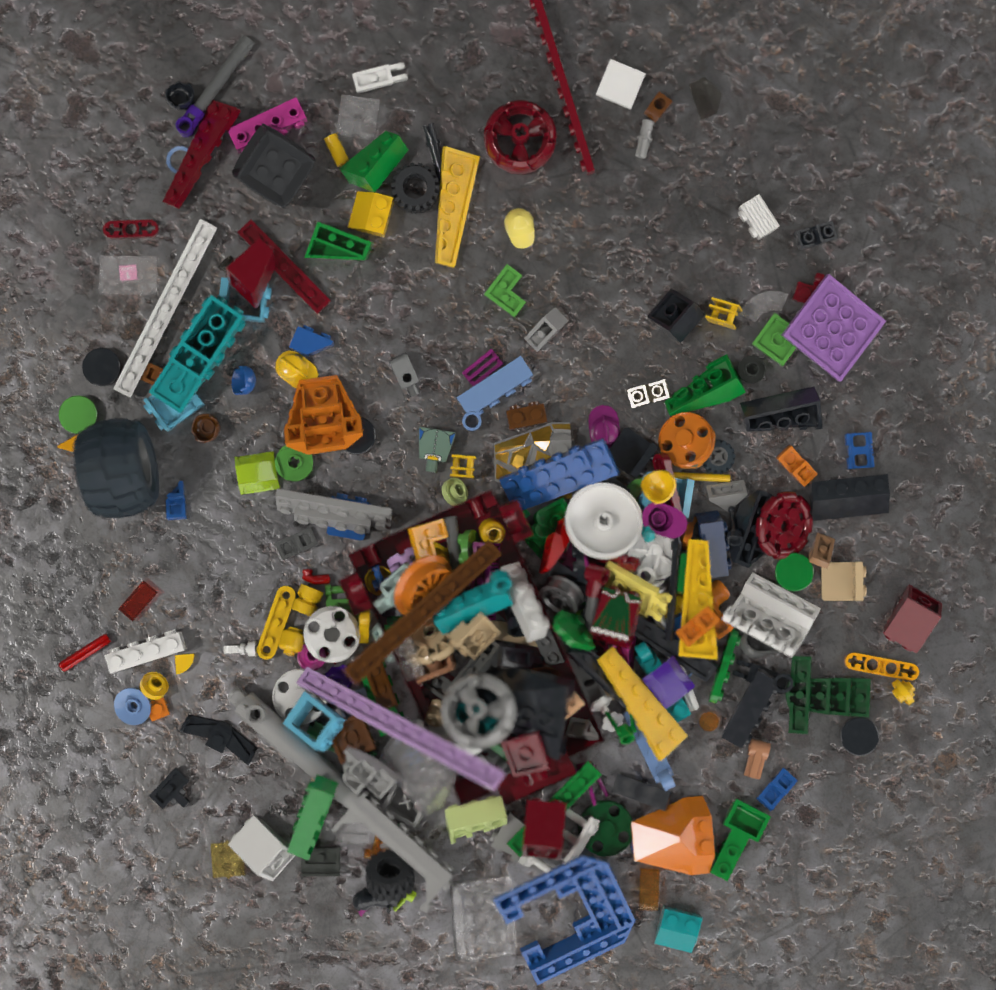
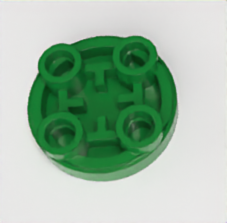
M790 553L785 559L779 560L775 566L777 583L788 591L805 589L813 579L814 570L812 563L802 554Z

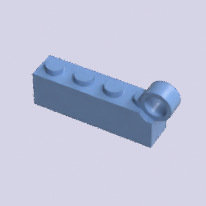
M521 356L457 397L458 402L466 412L462 419V424L466 430L476 431L480 428V415L484 413V408L487 406L490 408L500 403L499 399L504 395L507 398L516 392L515 388L518 386L524 387L532 382L533 373ZM470 415L476 416L479 421L478 425L474 428L468 427L465 423L466 418Z
M626 710L622 714L627 725L631 726L630 715ZM635 721L637 732L634 733L635 741L655 782H661L665 791L675 787L676 785L671 777L674 774L666 757L662 761H658L646 742L645 735L642 730H639Z

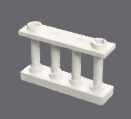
M570 809L566 811L565 816L584 827L579 837L564 829L563 838L574 844L569 854L562 851L561 860L564 861L563 864L580 856L591 835L597 832L600 820L590 817L587 821ZM521 856L518 860L523 866L531 867L534 864L545 872L554 869L539 858Z

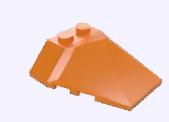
M337 375L299 380L293 398L292 409L289 411L288 422L284 427L286 447L310 455L345 450L363 436L361 417L354 408V404L349 399Z
M703 796L683 797L668 805L667 811L659 809L631 821L634 861L688 875L710 873L715 856L712 815Z

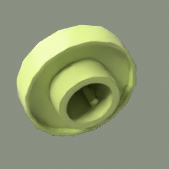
M453 477L446 480L442 485V495L448 504L456 506L467 500L468 490L460 479Z

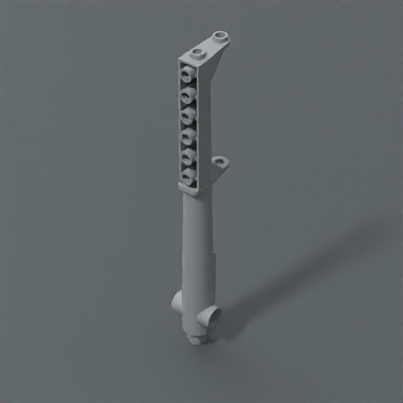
M236 686L227 698L236 707L234 712L288 761L291 763L295 762L313 779L318 774L339 783L334 797L349 810L331 831L335 833L343 824L362 823L425 878L427 900L419 910L427 912L433 905L431 901L442 888L446 890L453 882L450 880L455 874L452 871V866L445 861L442 863L438 859L439 855L431 848L428 850L423 846L424 842L415 835L413 837L408 832L409 828L402 822L399 824L395 821V816L387 809L384 811L379 806L380 802L376 798L368 796V791L360 792L356 795L343 783V775L318 751L283 724L284 720L268 704L264 703L253 692L248 695ZM257 710L261 712L260 718L257 715Z

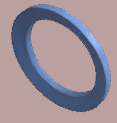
M178 146L169 151L166 163L172 172L177 173L178 170L171 166V155L178 150L187 152L188 148Z

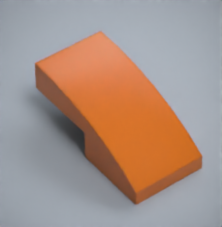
M788 445L776 457L781 465L803 487L818 475L791 445Z
M706 606L675 633L689 647L720 620Z

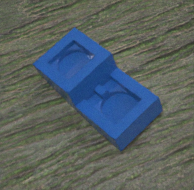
M782 768L756 799L769 811H772L798 780L786 769Z

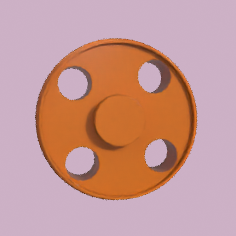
M690 412L679 413L670 417L662 426L658 440L661 453H666L670 457L672 465L682 469H696L701 467L712 454L716 433L702 416ZM685 420L684 425L679 427L680 421ZM708 430V434L702 437V433ZM673 444L672 449L666 451L667 446ZM696 454L695 459L689 462L690 457Z

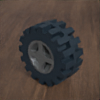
M715 440L713 452L702 464L703 468L712 474L727 472L735 462L734 449L724 440Z

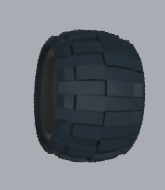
M128 418L107 419L87 426L85 430L78 432L73 447L75 475L82 499L91 513L97 517L103 516L104 518L119 519L134 516L155 505L159 496L158 466L150 436L146 428L139 421H131Z

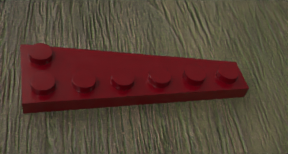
M212 100L166 192L163 203L180 209L195 182H197L202 174L201 168L204 164L209 163L212 158L210 154L215 146H220L222 142L220 138L225 130H230L241 110Z

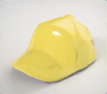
M522 208L511 210L504 219V225L512 244L519 249L530 247L534 243L535 238L532 215Z

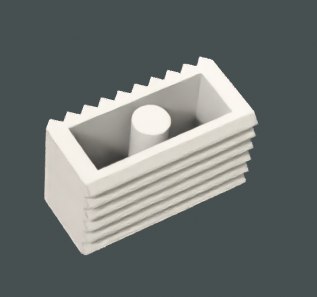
M760 194L738 208L740 211L738 212L739 217L743 222L747 221L750 227L748 230L753 238L757 237L760 240L780 227Z

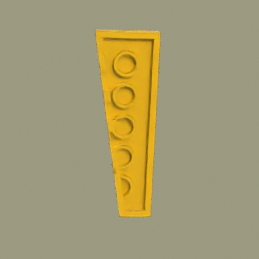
M447 146L442 149L435 263L455 268L480 156Z
M688 539L681 627L706 606L713 611L708 541ZM715 626L689 647L680 639L678 656L717 659Z
M611 647L597 661L610 683L614 686L618 696L623 699L629 714H632L637 727L640 731L642 730L647 739L646 742L658 761H662L688 735L614 647Z

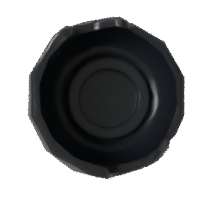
M178 81L168 87L165 93V100L175 110L187 109L194 101V89L190 83L185 84Z

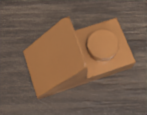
M817 532L808 555L809 562L828 569L835 539Z

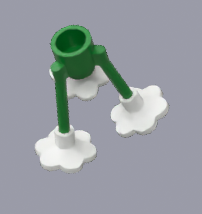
M602 696L599 700L594 701L590 708L591 711L598 712L601 710L605 714L602 718V729L609 732L616 731L621 744L625 745L633 742L635 739L634 733L637 732L632 714H629L631 726H628L622 722L624 718L622 713H617L616 711L609 713L610 710L607 706L612 700L611 696Z

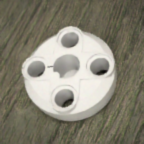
M336 606L321 608L314 612L306 622L304 628L306 647L314 657L321 661L329 663L343 661L354 653L359 644L358 622L349 611ZM337 611H342L345 614V619L342 622H337L334 619V614ZM311 622H317L320 625L319 630L315 633L311 632L308 628ZM351 636L355 639L356 643L353 647H347L344 644L346 637ZM320 648H329L330 655L327 658L320 657Z
M303 668L286 672L277 680L272 693L273 705L277 713L284 720L287 718V709L295 706L304 691L311 693L296 683L305 670ZM281 682H286L289 685L287 692L280 691L279 684ZM317 696L320 700H322L325 704L328 705V701ZM312 708L301 725L315 721L323 712L315 711Z

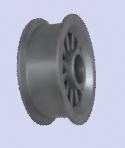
M562 576L549 577L546 580V586L542 587L539 591V597L544 606L555 614L560 611L576 614L577 606H580L584 601V595L580 588L574 582Z

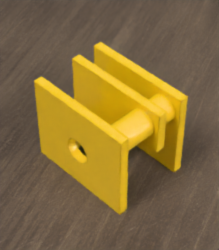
M712 297L711 300L715 305L709 304V307L713 312L711 316L706 315L705 318L710 323L736 330L733 321L735 316H738L737 311H743L740 305ZM720 313L728 315L726 321L718 319Z
M452 454L453 466L450 468L452 470L450 478L474 479V460H476V456ZM460 459L467 460L466 468L460 467ZM459 471H466V475H460Z

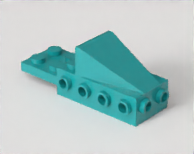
M210 295V297L204 300L201 305L203 308L199 314L196 313L192 318V324L181 335V341L178 346L175 345L171 350L169 362L149 391L150 394L180 414L184 412L201 384L206 379L210 380L215 372L213 368L220 366L225 357L226 348H231L236 340L234 336L238 331L241 332L246 325V317L242 315L244 311L235 305L231 308L227 305L228 300L220 295L217 298Z

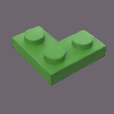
M506 264L484 294V296L514 318L526 303V301L511 291L522 275Z

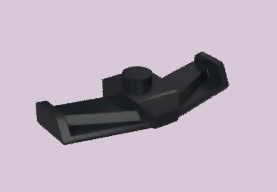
M188 715L179 731L208 738L205 745L220 753H223L227 747L247 766L250 765L258 749L235 730L231 724L225 721Z

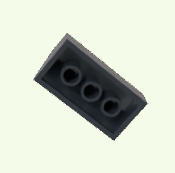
M888 474L808 483L813 521L889 513L890 489Z

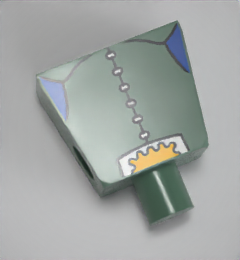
M419 427V459L427 460L425 471L437 473L438 462H447L455 439V432Z

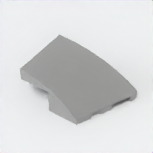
M349 747L344 751L346 762L343 767V783L356 795L366 787L380 801L399 780L400 777L370 755Z

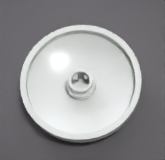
M595 483L582 488L573 496L566 509L565 528L569 539L582 553L593 558L613 559L624 555L636 544L642 532V512L637 501L628 491L611 483Z

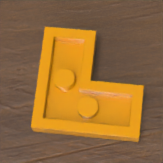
M444 518L408 529L416 561L425 556L436 555L433 542L448 537Z

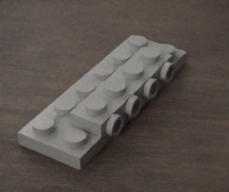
M281 489L276 490L277 510L284 514L294 513V520L300 524L312 523L322 528L328 526L335 527L339 531L352 530L357 534H370L371 527L382 531L386 529L391 530V508Z

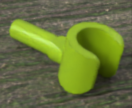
M412 890L411 894H407L405 899L401 898L397 907L394 906L393 910L396 912L406 900L412 903L417 893Z

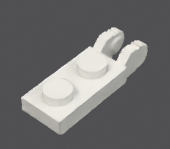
M387 64L353 73L352 76L357 93L407 80V74H400L394 77L391 74V71L404 69L405 64Z

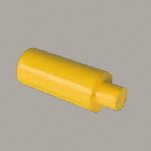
M334 133L327 136L324 141L337 167L343 166L349 161V158L337 134Z

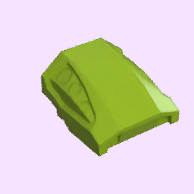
M274 451L234 457L241 495L280 489L275 468Z

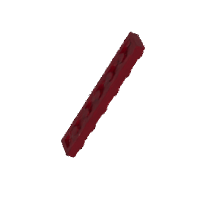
M251 219L237 232L250 246L259 238L264 243L267 241L271 244L275 256L276 267L274 271L317 315L331 302Z

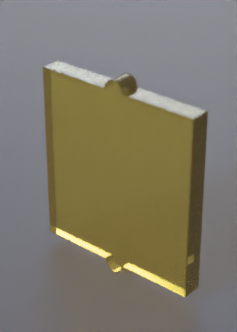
M228 841L211 844L213 878H231V876L245 875L244 861L228 845Z

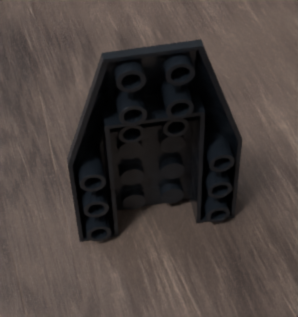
M522 667L487 670L485 673L503 681L515 698L517 717L510 735L514 737L539 731L547 756L557 761L560 760L567 751L568 735L564 734L567 706L574 696L575 680ZM475 687L477 697L485 704L490 705L500 700L493 691L483 687Z

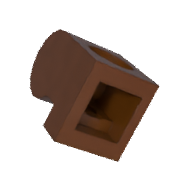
M659 91L645 110L644 115L656 123L672 105L673 101Z

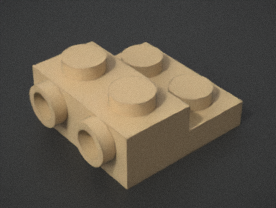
M480 612L467 626L461 622L449 634L451 637L449 642L465 658L469 655L475 660L501 632Z

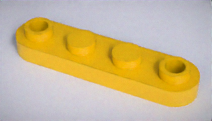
M290 586L280 587L274 598L257 646V654L262 659H271L277 652L282 632L286 627L292 610L291 607L296 598V592ZM284 592H289L290 597L288 599L283 597ZM265 646L270 647L269 653L264 652Z

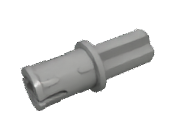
M642 120L640 135L637 136L639 140L635 156L638 158H646L649 142L652 141L650 137L654 122L651 120Z

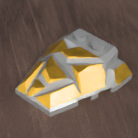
M551 422L494 442L495 481L500 483V477L517 471L523 465L531 466L537 460L542 458L547 460L557 452H568L571 448L570 422ZM572 492L555 499H572Z

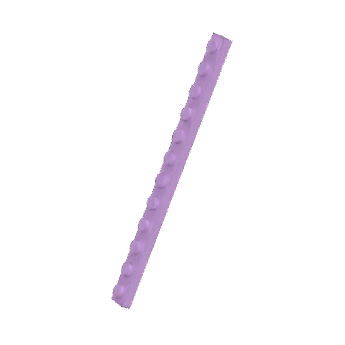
M306 667L296 682L298 686L494 792L505 776L503 771L309 667Z

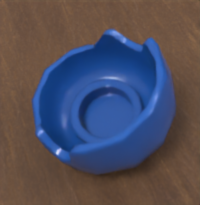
M239 366V369H234L232 391L235 395L251 393L256 385L255 373L248 366Z

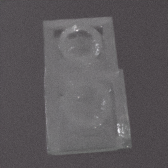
M410 636L395 650L400 661L399 666L406 681L425 674L423 665L418 658L420 656Z

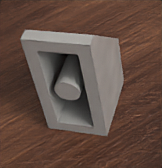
M555 307L538 322L524 339L538 352L563 328L568 320Z

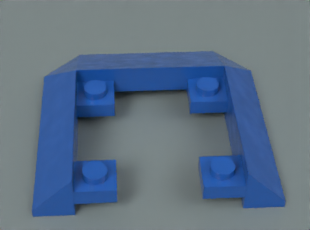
M581 855L493 898L506 924H509L524 917L520 905L555 889L559 899L578 891L589 915L572 923L577 932L576 934L543 950L537 940L520 948L537 985L626 942L634 925L635 918L607 861Z

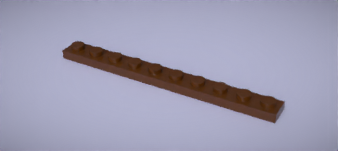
M488 540L344 668L343 672L357 685L502 555L500 551Z

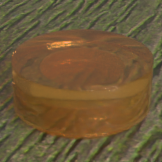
M705 712L700 716L699 724L703 730L710 732L718 727L719 719L714 713Z

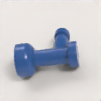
M374 565L371 567L375 576V580H372L375 591H379L380 584L387 578H383L379 565Z

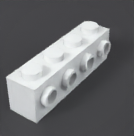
M519 562L502 566L500 570H505L510 575L512 586L509 590L513 600V605L510 606L527 643L545 638L550 623L548 617L544 616L542 612L541 602L534 595L535 592L532 584H529L525 569L521 567Z
M174 629L164 632L165 636L157 638V635L145 638L146 642L139 644L138 641L127 644L128 648L123 650L120 647L110 649L109 654L104 655L110 674L187 650L182 632L176 633Z

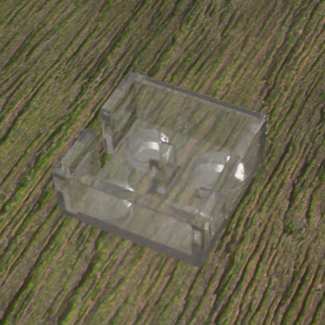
M341 95L337 135L353 137V134H356L360 139L375 140L380 100Z

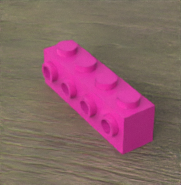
M297 97L231 127L228 132L238 153H241L253 134L263 123L286 135L287 131L293 128L295 130L300 129L308 121Z

